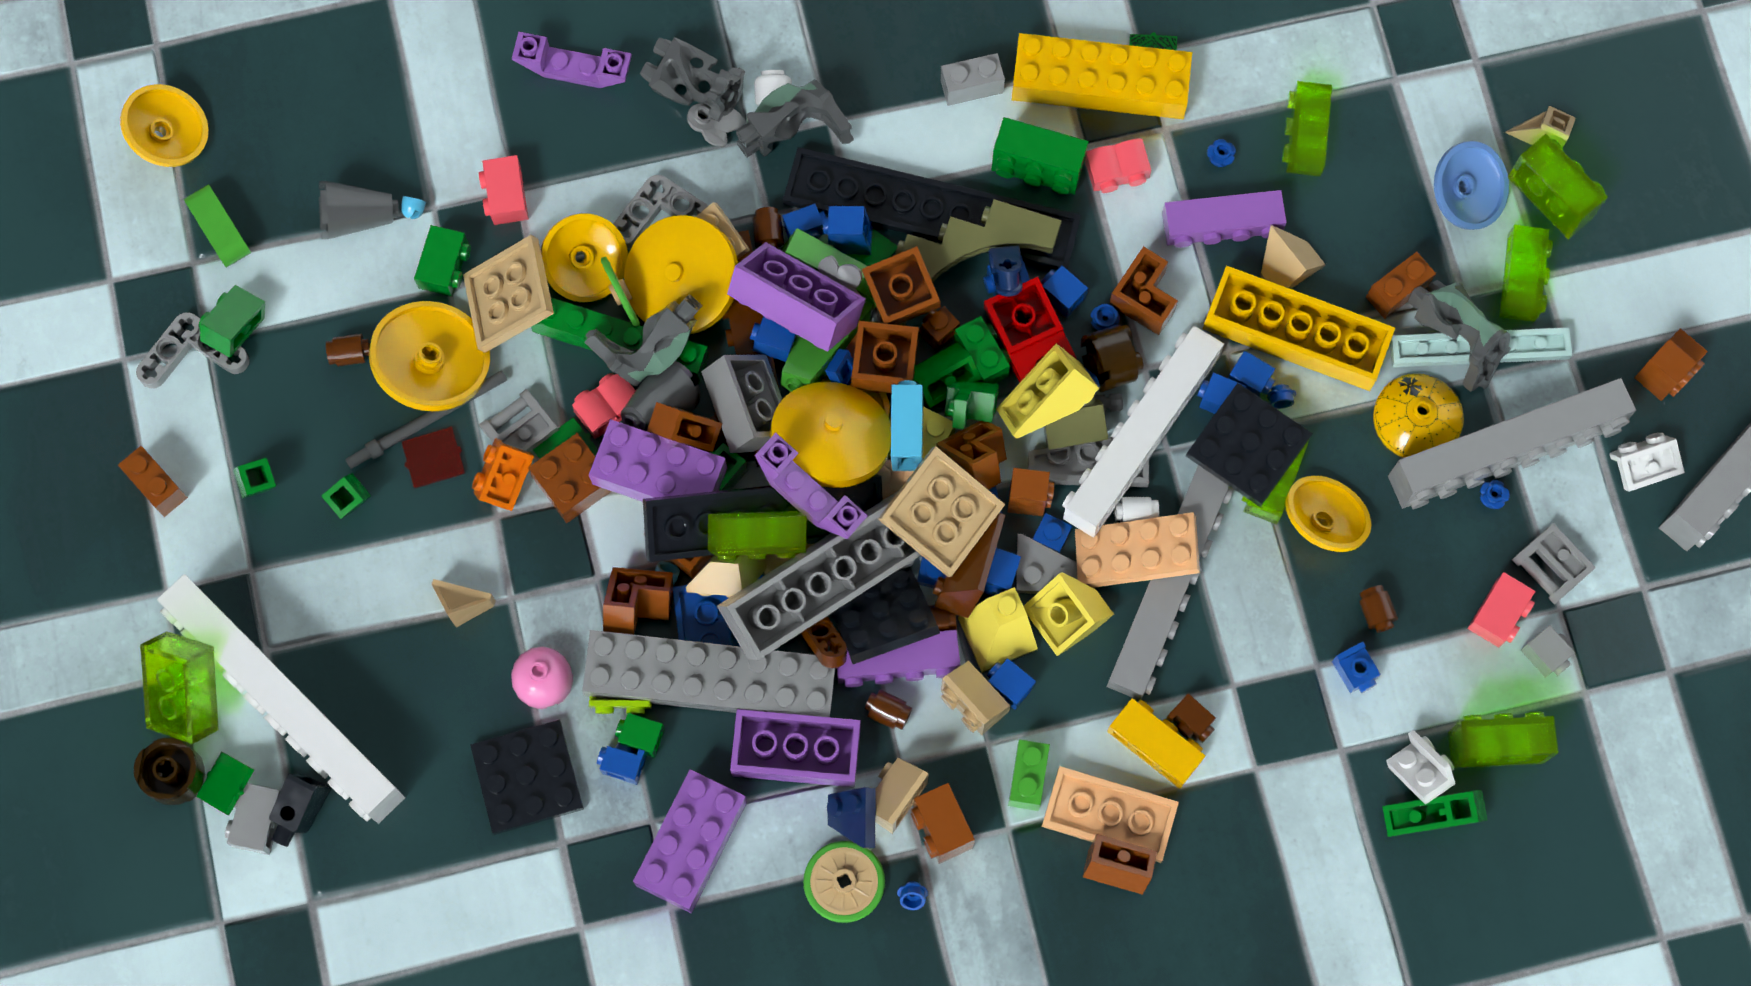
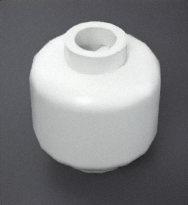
M783 70L762 71L761 76L757 77L754 81L755 103L759 106L762 100L772 91L787 83L792 84L791 78L784 75Z

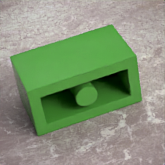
M1019 739L1008 806L1039 811L1050 744Z

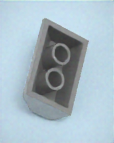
M723 355L702 370L701 373L718 420L722 423L721 428L730 453L754 452L761 449L770 439L772 418L778 404L782 400V396L766 355Z

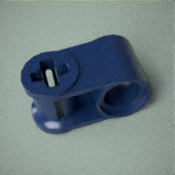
M1019 245L989 248L991 275L993 274L997 293L1002 296H1015L1019 294L1023 288L1020 275L1022 264Z

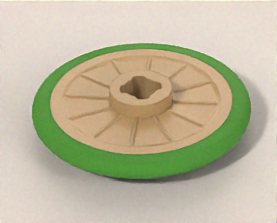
M602 257L601 263L612 283L608 287L617 305H623L633 326L640 325L635 311L629 302L633 298L624 280H618L607 257Z
M838 841L822 847L809 860L804 873V891L812 908L822 917L841 923L854 922L869 915L879 904L884 893L885 875L880 861L871 850L862 848L851 841ZM847 875L852 883L841 888L837 879Z

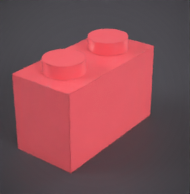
M517 155L483 160L484 171L479 172L481 188L487 190L488 198L483 199L485 216H491L494 225L529 220L521 166Z
M1503 572L1495 581L1467 629L1498 648L1506 641L1511 643L1520 627L1516 626L1520 616L1526 618L1535 602L1531 601L1535 591Z

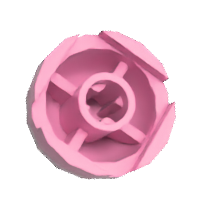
M543 646L531 648L522 653L514 663L511 673L512 687L519 699L529 707L546 709L563 702L570 693L573 684L572 669L565 656L555 649Z

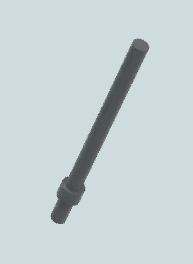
M501 370L485 379L477 394L466 403L448 410L429 411L377 441L375 439L364 444L365 448L345 459L347 464L352 469L370 458L374 460L384 454L383 451L506 382V376Z

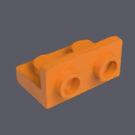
M495 438L493 444H489L485 450L483 457L485 464L482 472H478L473 480L472 489H474L475 496L480 501L512 511L534 455L506 445L502 440Z

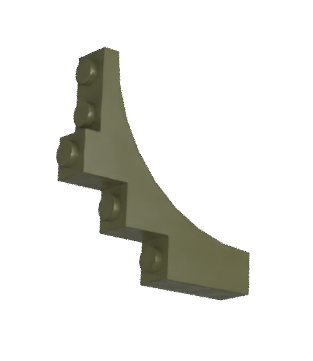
M993 199L991 207L986 206L982 215L981 223L985 224V227L950 216L948 224L943 223L939 232L938 240L942 241V244L907 234L905 241H899L895 255L917 246L933 283L944 272L961 261L989 252V248L1019 245V249H1032L1052 254L1062 220ZM903 322V323L898 324V325L905 326V325H906V322Z

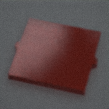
M452 427L402 441L407 460L405 467L410 471L414 488L465 474L460 456L462 449L457 445Z

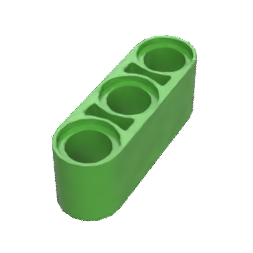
M209 184L184 198L185 203L226 268L251 254V251Z

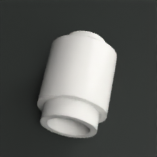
M1122 497L1120 503L1114 509L1115 521H1120L1121 523L1159 517L1158 500H1151V497Z

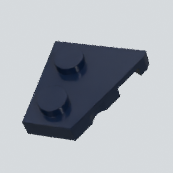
M863 787L828 794V826L862 848L875 849L876 788Z

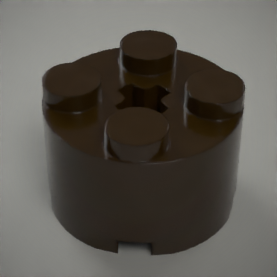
M1127 325L1111 326L1084 335L1081 338V348L1086 346L1087 355L1082 356L1084 367L1097 377L1101 386L1098 390L1099 392H1105L1135 382L1138 378V370L1144 367L1140 353L1134 350L1132 333Z
M160 738L139 752L134 763V777L140 789L149 797L165 805H179L189 802L196 797L204 782L205 767L201 756L182 741L174 738ZM173 767L174 772L167 777L165 772L172 770Z

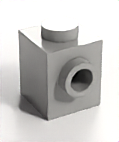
M1551 625L1521 649L1524 655L1545 678L1552 672L1557 676L1571 665L1567 659L1575 654L1571 649L1572 644L1568 638L1561 633L1558 634Z

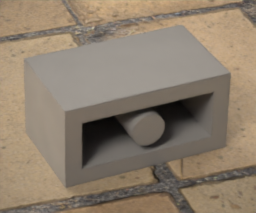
M998 53L941 66L940 80L947 106L1002 94L1004 91L1005 78Z
M246 784L244 794L239 797L234 806L236 808L234 818L229 820L226 826L225 838H228L227 844L234 848L270 855L273 844L271 838L278 824L269 820V816L280 790Z

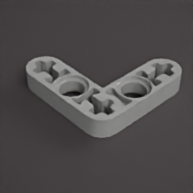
M654 175L646 180L613 225L619 231L625 232L629 227L627 219L630 220L632 226L628 230L629 238L623 237L627 249H629L640 234L648 228L661 209L671 216L687 215L696 217L693 214L696 207H698L696 209L698 215L709 205L662 175ZM660 185H663L664 193L657 192L652 199L655 205H653L649 201L653 196L652 187L658 188ZM678 199H686L690 206L686 211L679 212L674 209V203ZM637 206H645L649 209V213L645 218L638 219L633 216V210Z
M182 313L175 318L139 363L136 375L145 387H160L192 347L232 374L244 372L249 365L250 359L241 346L233 354L235 357L238 355L241 359L238 364L236 362L231 363L226 355L215 349H205L204 343L200 341V327L198 326L200 318L192 313ZM185 323L188 325L192 323L194 329L192 331H185L182 326ZM177 334L179 338L182 337L185 342L181 344L174 335ZM167 344H176L178 347L176 354L172 357H164L162 355V350ZM156 357H158L164 364H166V366L163 367L160 363L158 364L155 360ZM148 369L151 371L155 370L157 376L155 378L148 377L145 372Z

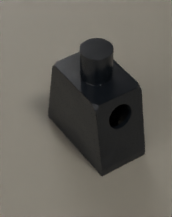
M288 774L269 816V820L278 824L271 840L288 847L295 833H307L332 788L306 774Z

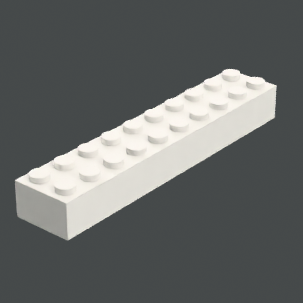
M185 574L157 599L164 607L160 610L163 616L180 630V633L200 652L205 649L201 654L221 673L226 670L222 676L241 694L245 690L247 691L243 697L262 715L267 712L268 714L264 719L282 736L286 733L289 734L285 740L303 757L307 754L310 756L306 761L324 779L328 776L331 777L327 783L345 800L349 797L352 799L349 805L360 817L367 822L372 818L379 824L405 799L401 792Z

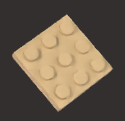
M532 235L463 274L477 349L482 352H488L554 314L539 240Z
M935 446L927 453L878 520L943 574L951 577L1005 504Z

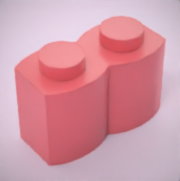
M1142 138L1098 147L1086 153L1085 163L1093 191L1109 193L1117 190L1119 185L1139 186L1147 181L1146 179L1150 178L1151 167Z
M609 373L599 381L597 388L591 391L584 390L574 399L575 402L572 404L574 413L593 438L596 439L605 434L610 419L617 422L622 421L621 411L636 390L618 374Z

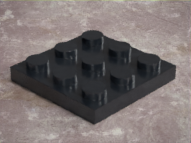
M1237 383L1188 450L1186 457L1261 508L1313 433Z
M911 567L894 572L831 613L840 636L846 643L847 652L852 664L940 634L938 624Z
M560 720L470 745L491 830L494 835L584 810Z

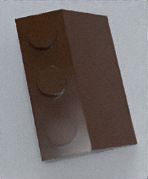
M999 513L951 577H947L945 574H943V577L938 576L932 594L937 595L934 607L969 618L984 592L1005 519L1004 514Z

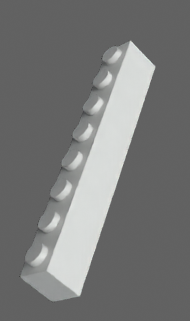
M1193 326L1188 334L1184 332L1181 334L1175 344L1177 350L1173 356L1167 355L1159 367L1161 373L1156 379L1151 377L1143 390L1145 395L1142 400L1136 399L1127 413L1130 417L1125 424L1120 422L1111 435L1113 441L1110 445H1103L1095 458L1097 461L1096 465L1092 470L1090 468L1085 470L1079 480L1081 486L1077 492L1071 491L1062 505L1065 508L1064 520L1094 538L1198 390L1203 380H1205L1221 357L1224 343L1196 326Z

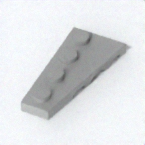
M1110 437L1108 440L1051 450L1043 448L1029 451L1028 469L1050 472L1049 482H1055L1054 484L1081 485L1079 480L1087 468L1091 470L1097 463L1095 458L1103 445L1109 446L1113 438ZM1149 460L1130 487H1148Z

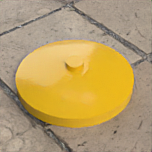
M671 216L649 226L634 242L625 265L624 282L633 298L629 302L635 313L646 322L650 316L663 310L671 302L676 301L680 304L690 294L702 304V307L693 316L697 321L690 334L701 332L714 325L724 316L734 298L727 295L735 265L738 264L736 252L731 242L718 227L693 216Z
M419 301L408 303L392 310L378 323L370 343L369 363L377 383L394 400L405 406L422 411H443L458 407L477 394L489 370L490 350L485 353L477 349L472 318L466 313L444 303Z
M817 382L799 387L781 400L772 418L770 438L776 432L794 448L798 454L793 461L822 487H850L870 479L883 467L890 452L891 424L886 412L871 396L850 385L837 382Z

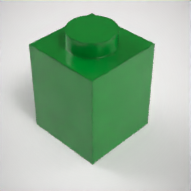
M267 458L237 466L233 470L242 499L276 487Z
M353 473L344 476L321 495L340 519L352 513L371 497L370 493Z
M627 713L625 720L620 719L615 737L619 738L618 744L628 746L634 749V752H638V749L644 750L647 756L655 758L665 728L662 723Z

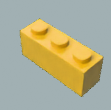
M1132 698L1109 726L1107 732L1177 788L1181 789L1206 755L1202 753L1203 748L1190 738L1185 740L1177 734L1178 728L1166 719L1161 721L1153 715L1154 710L1142 700L1137 702Z

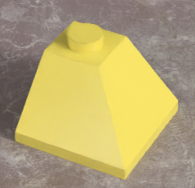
M1063 572L1059 573L1024 605L1028 617L1056 656L1093 633L1114 615L1096 589Z
M1015 587L977 604L969 618L958 617V621L981 673L991 670L997 662L1003 664L1007 658L1012 661L1038 650L1027 613Z

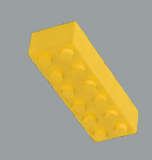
M1019 33L1011 100L1184 119L1188 102L1192 52Z
M1226 265L1202 329L1370 391L1377 380L1395 327Z

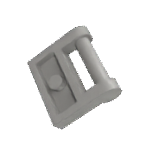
M525 389L519 394L520 398L489 421L485 419L479 424V427L492 443L497 438L506 445L531 452L559 430L532 394ZM527 406L531 409L529 413L498 435L496 432L498 428Z
M1554 523L1512 559L1518 567L1521 565L1550 595L1548 599L1554 605L1596 568ZM1534 552L1563 580L1564 584L1560 588L1531 559L1530 556Z

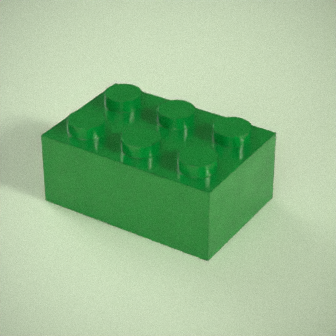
M1003 117L993 149L991 171H995L997 175L1004 178L1015 177L1022 179L1031 186L1043 185L1050 187L1059 194H1075L1085 163L1089 141Z

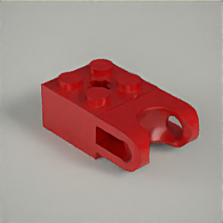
M1038 276L1022 283V291L1015 296H1002L998 294L984 301V311L997 334L1002 348L1004 347L1009 354L1012 362L1010 365L1019 383L1056 343L1077 359ZM1023 315L1024 318L1030 317V319H1028V323L1023 324L1017 322L1018 316Z

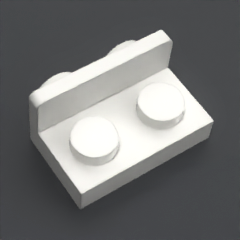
M1664 433L1646 436V441L1637 444L1636 442L1621 444L1618 446V450L1609 453L1610 458L1618 463L1624 490L1629 492L1685 473L1677 440L1664 435Z
M1412 730L1408 733L1411 744L1387 759L1386 762L1388 768L1426 805L1455 785L1452 773L1454 766L1446 755L1440 756L1435 751V747L1426 736L1420 737Z

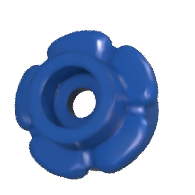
M1224 139L1215 140L1213 145H1209L1207 149L1209 160L1214 166L1225 167L1230 165L1235 159L1236 149L1234 145L1227 143ZM1219 151H1224V154H1219Z
M1102 304L1092 310L1091 318L1093 320L1091 323L1098 331L1115 326L1120 321V315L1112 305ZM1106 316L1108 320L1104 321L1102 317Z
M1287 384L1275 385L1267 394V400L1276 409L1288 408L1295 403L1296 391L1289 388Z
M1492 480L1490 483L1485 482L1480 488V500L1488 508L1500 509L1505 505V501L1509 500V490L1499 480ZM1492 492H1496L1497 496H1492Z
M910 881L898 888L897 895L900 897L902 907L908 910H918L924 906L928 890L925 886H921L920 883Z

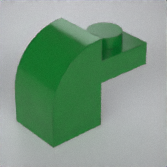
M962 381L949 385L947 388L945 416L953 417L952 428L964 429L968 419L992 423L996 414L999 384Z

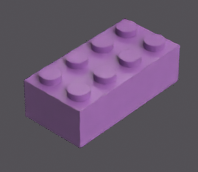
M767 242L735 265L727 295L736 299L742 305L750 307L765 318L778 323L791 333L799 335L813 343L814 346L827 352L857 327L866 300L861 295Z
M610 419L589 472V477L592 485L643 502V499L719 491L727 470V464L724 457Z
M737 709L730 768L733 777L855 788L861 721Z
M690 769L633 880L634 884L692 913L747 804L746 796Z

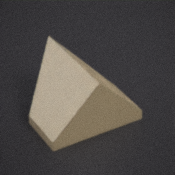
M1549 106L1547 111L1505 131V133L1558 156L1570 136L1576 118Z
M1270 225L1260 274L1263 279L1292 289L1325 266L1323 260L1307 241Z
M433 579L431 584L447 615L456 627L494 607L496 602L490 593Z

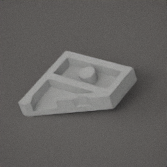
M1023 534L1017 535V555L1021 556L1016 571L1017 593L1037 594L1062 572L1077 579V562Z

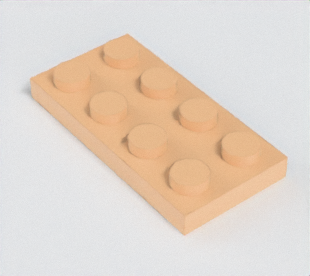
M1194 512L1103 525L1094 538L1080 529H1075L1077 579L1092 588L1200 573L1197 524Z
M1059 766L1042 827L1093 842L1096 834L1155 850L1157 851L1155 861L1161 863L1179 802Z

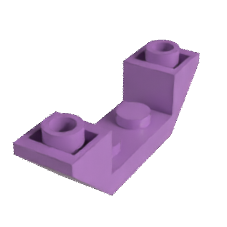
M518 32L512 55L513 61L544 78L596 88L626 82L632 53L603 48L600 57L549 47L547 37Z
M775 432L755 454L769 484L816 527L848 539L868 515L846 495L839 501L832 497L793 461L798 452Z

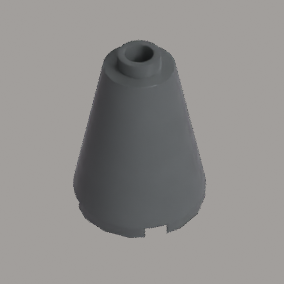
M326 180L319 181V189H325L320 190L321 197H319L320 230L327 231L322 232L321 239H332L392 224L393 217H398V200H392V194Z
M675 361L661 374L646 376L621 411L623 424L647 431L656 402L692 412L700 402V388L698 385L694 386L690 378L693 375L690 370Z

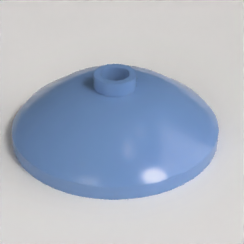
M1468 141L1452 146L1443 154L1434 175V193L1439 209L1453 225L1466 230L1485 228L1499 218L1507 203L1509 179L1503 161L1491 147L1481 142Z

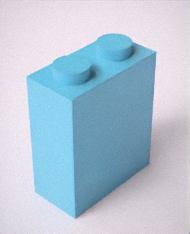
M904 380L898 382V385H892L891 464L892 471H915L923 460V386L917 385L915 381Z

